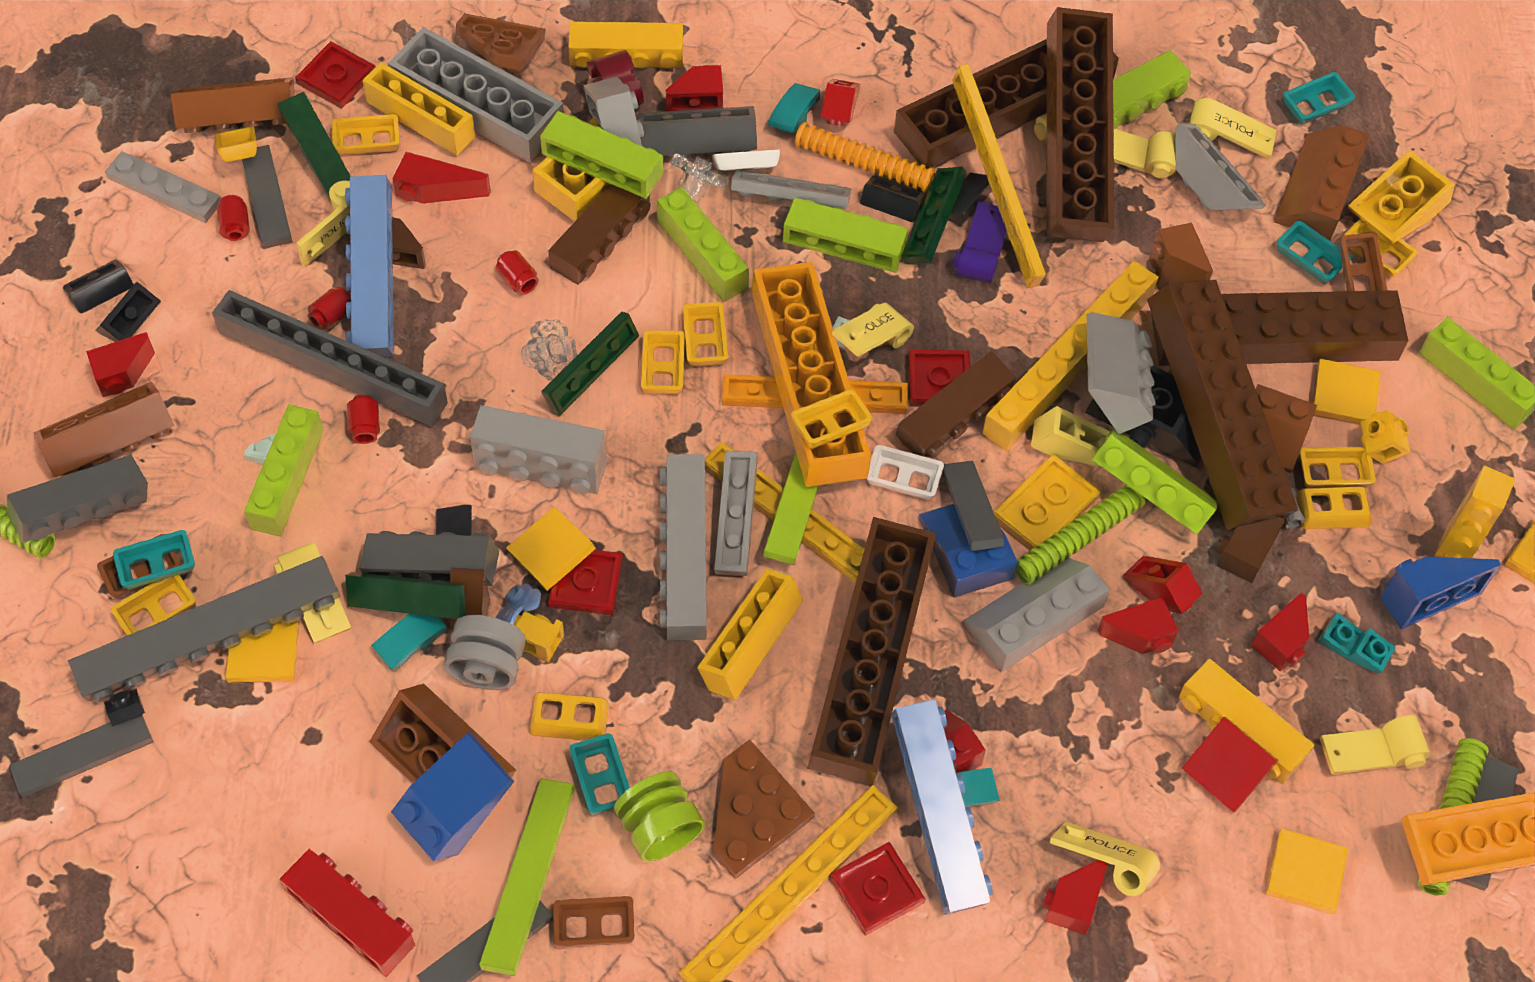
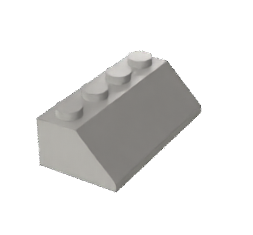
M1095 312L1086 314L1089 393L1118 434L1152 421V406H1155V399L1151 391V387L1154 386V380L1150 373L1153 361L1149 354V348L1152 347L1149 335L1145 330L1141 331L1135 321Z
M1068 558L1054 569H1050L1047 574H1043L1040 579L1035 580L1031 585L1025 583L1018 585L964 619L962 624L998 669L1003 672L1103 608L1110 589L1090 565Z

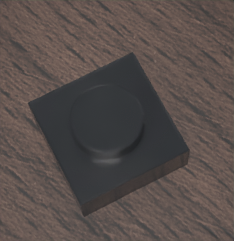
M137 689L130 692H118L110 700L104 702L112 726L145 713Z

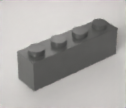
M754 106L638 113V119H640L644 130V137H640L642 146L654 149L659 154H662L663 157L665 155L690 157L696 153H705L712 156L713 154H721L727 151H734L736 153L757 150Z
M132 454L7 494V515L23 543L34 539L39 540L49 534L64 529H72L81 523L96 518L102 519L111 513L126 508H135L141 503L147 502L148 482Z
M381 531L379 534L367 533L359 569L365 574L449 583L451 567L485 570L487 586H493L499 549L490 536L482 533L464 536L450 532H443L440 535H427L417 531L410 534Z

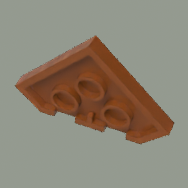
M466 13L456 23V35L494 66L503 67L504 70L510 72L522 71L545 40L546 29Z
M750 739L724 758L714 841V855L733 878L737 879L815 817V812Z

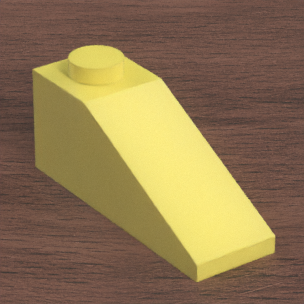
M1056 406L1034 420L1031 447L1050 456L1054 454L1062 460L1100 466L1092 459L1095 452L1110 434V431Z

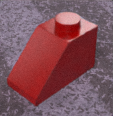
M721 65L692 66L665 90L666 111L723 108Z
M831 79L826 85L821 118L828 119L827 123L835 126H844L845 122L850 123L853 118L860 83Z
M147 332L86 351L102 396L120 394L124 390L135 386L155 354Z
M1143 555L1123 575L1130 585L1150 601L1163 597L1168 610L1171 612L1182 614L1190 609L1193 602L1203 594L1187 563Z
M1302 592L1297 595L1257 632L1251 644L1280 672L1289 663L1293 667L1297 665L1307 653L1304 650L1309 640L1306 596Z
M1163 597L1104 615L1098 627L1100 636L1141 654L1152 651L1161 653L1172 647L1179 631Z
M944 710L947 720V727H944L947 741H952L956 753V760H953L955 773L975 770L982 766L986 749L966 721L950 711Z
M1097 860L1059 878L1055 890L1048 888L1042 908L1048 910L1045 922L1086 935L1092 921L1108 863Z

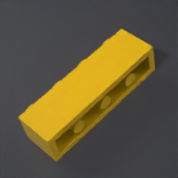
M570 22L568 46L570 67L585 68L588 61L617 51L627 50L636 68H683V23Z
M380 62L363 79L368 104L387 115L396 114L399 122L458 156L475 138L473 116L384 63Z
M1484 465L1447 525L1434 557L1472 558L1504 510L1516 479Z
M766 568L697 667L709 691L736 701L803 602L794 577Z
M1210 658L1184 684L1178 697L1190 712L1198 714L1206 720L1212 730L1226 716L1279 761L1266 776L1276 779L1282 785L1307 759L1315 746Z

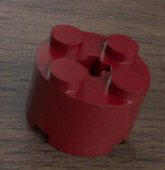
M627 50L617 51L586 62L591 78H595V82L618 77L623 84L628 85L630 92L634 91L638 106L644 103L642 87L639 78L636 79L633 71L635 67Z

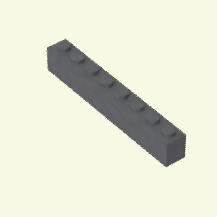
M228 290L212 312L220 334L358 395H368L379 404L433 427L448 404L444 383L231 290Z
M320 556L69 659L68 662L82 698L88 701L94 700L95 703L111 698L114 695L113 691L125 686L126 689H133L146 683L145 678L158 673L159 676L170 674L178 669L177 665L190 660L191 663L206 659L210 656L209 651L219 647H222V650L235 647L241 643L240 638L252 633L254 637L264 635L272 631V625L281 621H285V624L295 622L304 617L303 612L312 608H316L317 611L329 608L335 604L334 599L341 596L326 560L323 556Z

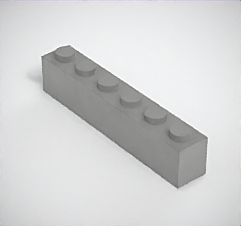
M667 454V467H660V485L667 486V494H660V513H667V522H660V542H667V551H660V570H667V580H660V599H667V609H660V629H667V641L707 640L705 454Z

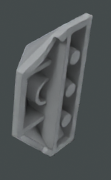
M1179 123L1176 126V170L1183 177L1182 182L1188 188L1193 189L1200 197L1199 201L1205 208L1209 210L1263 209L1266 204L1212 141L1201 132V129L1196 124Z

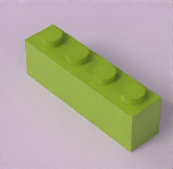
M1171 50L1113 79L1114 129L1127 121L1136 120L1142 113L1150 109H1157L1165 101L1173 97H1180L1186 92L1191 71Z
M557 111L540 135L543 155L645 199L648 198L663 175L662 154H659L654 149L645 148L633 143L628 138L619 137L607 132L602 127L593 126L581 121L573 115Z
M683 187L657 200L659 224L723 302L749 289V267Z
M794 197L784 223L783 242L897 273L907 242L908 228L896 223L873 219L867 215L847 212L841 208L821 205L812 200Z
M1447 317L1428 334L1419 354L1512 429L1515 430L1535 411V385L1451 318Z
M287 405L244 510L251 530L279 537L282 536L324 431L317 410Z
M1115 428L1112 429L1095 452L1092 459L1094 462L1195 534L1200 532L1217 509L1218 503L1216 499L1123 433L1118 434Z

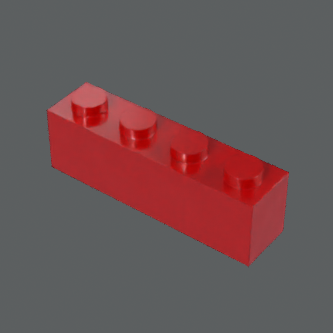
M309 848L279 879L284 890L381 974L387 977L416 946L411 934L413 929L402 918L397 917L394 920L385 913L388 910L387 907L376 896L372 895L370 898L365 896L360 891L362 886L351 875L346 874L343 877L335 870L337 865L325 853L322 852L318 856Z

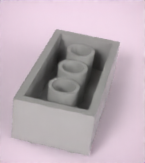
M480 405L470 435L475 469L489 475L497 473L510 476L518 481L530 480L540 482L547 487L554 488L559 486L569 488L580 494H598L607 464L605 430Z

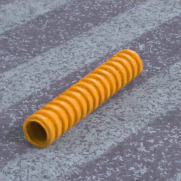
M803 122L796 133V147L804 146V150L812 149L813 153H818L819 151L821 156L829 155V159L837 158L838 162H843L844 160L846 165L854 164V168L862 167L863 171H868L869 169L871 174L879 173V176L882 178L888 176V180L896 179V183L904 182L907 187L913 185V189L921 188V191L924 193L929 190L935 176L933 167L927 169L924 164L918 166L916 161L910 163L908 158L902 160L899 155L893 157L891 152L885 154L884 150L879 149L877 151L874 146L868 148L866 143L860 145L857 140L851 142L849 137L843 139L842 135L837 134L835 136L832 131L826 133L824 128L818 130L815 125L809 127L807 122Z

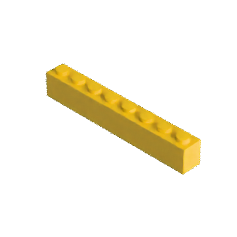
M1133 261L986 415L982 434L1005 451H1008L1030 428L1034 420L1039 418L1088 366L1086 314L1095 312L1131 320L1145 306L1147 299L1153 295L1158 276L1136 261Z

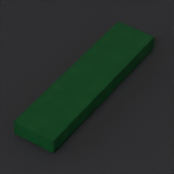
M302 92L277 103V106L331 203L330 188L339 181H350L351 176L306 94Z
M963 166L937 168L901 256L905 264L931 263L967 174Z
M621 311L541 391L553 414L560 416L640 336L629 313Z
M356 572L345 575L347 607L453 619L466 616L464 584Z

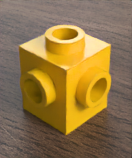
M1389 410L1376 412L1370 418L1360 422L1363 433L1360 437L1362 445L1366 447L1367 454L1380 463L1385 464L1411 452L1407 438L1409 428L1402 417L1399 418Z

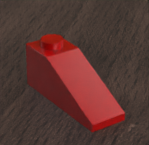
M405 152L392 178L397 197L405 201H415L423 204L488 197L491 193L489 174L410 152Z

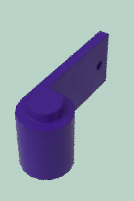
M978 201L966 245L962 251L957 250L952 268L957 269V275L992 283L1007 231L998 206Z

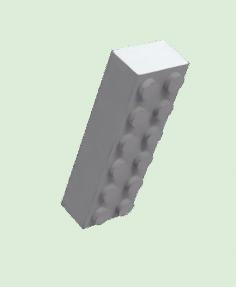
M422 27L388 63V66L470 113L473 116L476 133L530 163L542 151L540 135L557 111L564 113L563 103L425 27Z

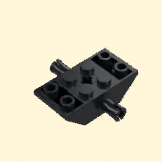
M1152 366L1150 367V373L1154 380V386L1151 387V391L1155 399V406H1152L1153 420L1125 433L1131 435L1129 438L1144 449L1149 444L1197 468L1202 457L1171 368L1166 372ZM1093 398L1085 413L1112 426Z

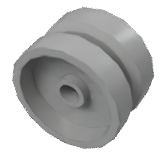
M467 615L458 618L451 634L452 645L447 649L444 659V670L452 678L475 688L487 690L511 688L517 678L519 670L517 661L523 655L526 643L525 635L519 628L494 617Z

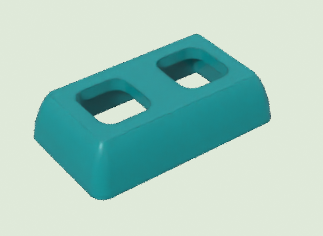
M1331 72L1284 92L1283 99L1285 105L1299 123L1305 124L1348 106L1355 99V94L1338 73ZM1330 92L1338 102L1326 106L1318 95ZM1307 102L1314 112L1304 115L1297 107V104Z
M1296 221L1277 240L1276 246L1279 253L1323 284L1329 283L1343 269L1339 247L1302 221ZM1295 242H1300L1309 249L1303 257L1290 249ZM1318 259H1324L1333 268L1325 274L1313 264Z
M185 530L175 531L113 551L120 584L126 589H134L187 573L195 567L194 557ZM174 551H181L184 564L165 569L163 556ZM144 560L149 561L151 574L133 579L130 569L131 565Z
M608 733L570 745V754L589 812L597 815L613 810L617 800L599 804L594 793L596 788L613 784L620 797L630 788L613 735ZM599 754L605 755L609 768L595 774L588 773L585 760Z

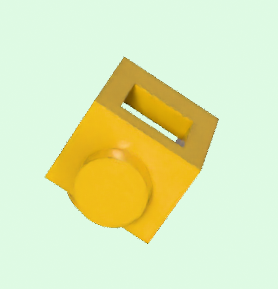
M524 611L522 616L518 615L513 624L525 635L524 652L549 663L564 638L563 622L556 620L553 625L543 615H532Z

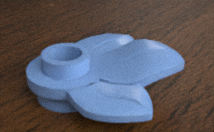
M527 583L515 585L508 591L506 604L495 618L513 625L518 615L523 614L524 611H531L539 607L541 592L538 589H532Z

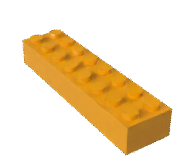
M813 262L754 269L751 293L805 486L811 487L868 478L872 456L864 429L811 449L792 421L791 413L793 411L851 390L837 340L832 335L833 327ZM842 412L833 416L841 428L856 423L848 412ZM818 422L805 427L813 439L828 434L822 424Z

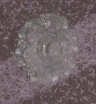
M675 152L670 162L675 167L683 170L677 185H679V188L683 187L695 202H699L700 197L705 196L710 184L725 189L729 177L711 168L713 163L699 156L694 160Z
M546 318L535 322L534 326L530 328L532 339L521 350L524 364L528 368L538 370V373L549 381L553 380L578 355L574 338L568 336L567 326L557 318L552 320Z

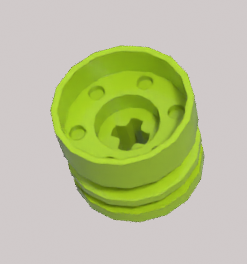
M673 771L661 772L636 783L626 790L614 805V811L617 817L622 820L623 828L633 832L631 842L641 860L645 862L657 861L678 852L696 839L705 828V822L695 804L685 801L688 797L687 790L681 786L680 778Z

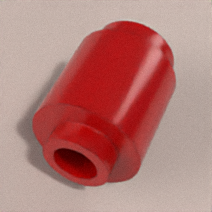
M227 195L221 198L217 206L219 233L223 238L230 241H239L250 232L247 205L237 195Z
M506 251L499 256L496 271L514 292L525 295L537 286L539 282L537 272L519 251Z
M342 287L329 289L308 306L310 322L318 329L329 330L347 315L346 303L351 302L350 294Z
M368 395L355 396L353 400L347 403L348 433L352 436V440L355 443H372L377 440V435L380 432L378 402Z

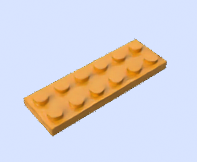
M1535 792L1408 814L1401 818L1422 886L1535 865Z

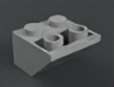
M618 77L583 85L589 112L602 129L619 137L628 138L633 143L642 146L640 137H644V130L640 119L636 120L634 109H638V103L634 91L630 92L628 85L623 84Z

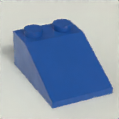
M954 504L919 514V520L923 529L936 533L933 552L953 598L1013 580L1018 561L1001 528L1000 530L1004 537L1003 547L971 551Z
M1423 557L1414 562L1412 559H1408L1395 568L1396 572L1386 583L1387 587L1380 599L1400 629H1404L1481 595L1502 564L1498 559Z
M467 733L407 789L391 813L433 861L457 856L514 783V780L474 735Z

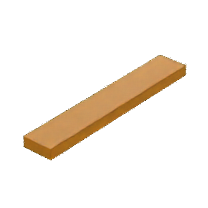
M724 374L722 406L784 408L775 377ZM849 380L851 390L857 393L870 413L907 414L908 383Z

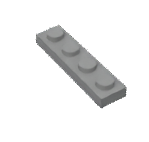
M123 151L105 170L107 179L205 224L217 210L221 199L220 195Z
M736 170L731 185V190L738 191L743 196L759 194L765 195L773 201L794 200V197L841 209H847L851 195V188L741 170Z
M725 451L714 567L716 575L748 576L758 462L757 452Z

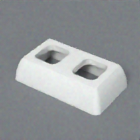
M780 150L713 154L712 159L718 172L774 168L778 164Z
M876 445L870 462L868 478L866 479L869 484L931 500L936 494L944 463L883 445ZM883 465L895 467L899 470L895 482L878 478ZM917 473L929 477L926 490L909 487L908 484L912 474Z

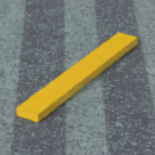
M969 63L959 65L952 79L954 88L1028 288L1039 286L1046 275Z
M722 441L705 457V470L721 482H723L725 451H734ZM757 468L754 507L774 522L784 487ZM812 509L801 543L856 583L865 548Z
M872 785L679 972V977L684 982H723L830 877V873L838 870L897 812L898 807Z

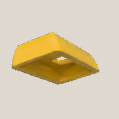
M396 114L333 119L332 143L339 155L396 151L399 147L398 116ZM377 133H389L391 142L373 143V136ZM351 135H360L361 144L344 146V138Z
M245 127L215 134L216 149L223 161L231 162L256 155L257 141L254 127Z
M1359 219L1344 235L1376 233L1381 257L1385 253H1390L1399 260V263L1394 268H1391L1382 261L1384 274L1389 278L1396 277L1417 256L1418 251L1402 239L1391 244L1362 219ZM1349 248L1351 251H1353L1358 256L1363 258L1361 248Z
M723 303L685 304L683 306L688 363L693 367L725 364L729 355ZM710 320L714 323V332L698 334L695 332L694 323L696 321ZM700 346H715L717 357L698 358L696 349Z
M644 331L641 387L645 393L679 394L682 391L685 340L683 331ZM657 348H671L674 350V359L672 361L654 360V350ZM655 374H671L673 376V385H653V376Z
M847 390L791 413L794 425L811 449L864 429L873 419L854 390ZM842 412H848L856 423L841 428L833 416ZM817 422L821 423L828 434L813 439L805 427Z
M1366 447L1302 448L1300 450V462L1306 488L1369 487L1376 482L1372 456L1367 454ZM1355 465L1358 469L1359 480H1344L1340 466ZM1309 466H1325L1328 480H1312Z
M1365 487L1304 488L1296 493L1295 499L1305 518V522L1303 524L1300 523L1302 529L1368 528L1371 526L1372 516ZM1342 495H1358L1362 509L1347 510L1344 507ZM1311 496H1327L1331 510H1314Z
M180 575L149 584L111 608V612L128 636L138 631L130 621L131 617L143 610L149 612L154 620L152 624L147 626L150 627L193 609L196 600ZM176 593L183 604L172 612L166 613L159 602L169 594Z
M538 692L534 696L529 733L532 736L588 740L604 735L606 733L609 703L603 697ZM545 701H558L562 703L561 717L558 720L543 719L541 717L542 706ZM578 704H592L596 707L593 722L575 721V711Z

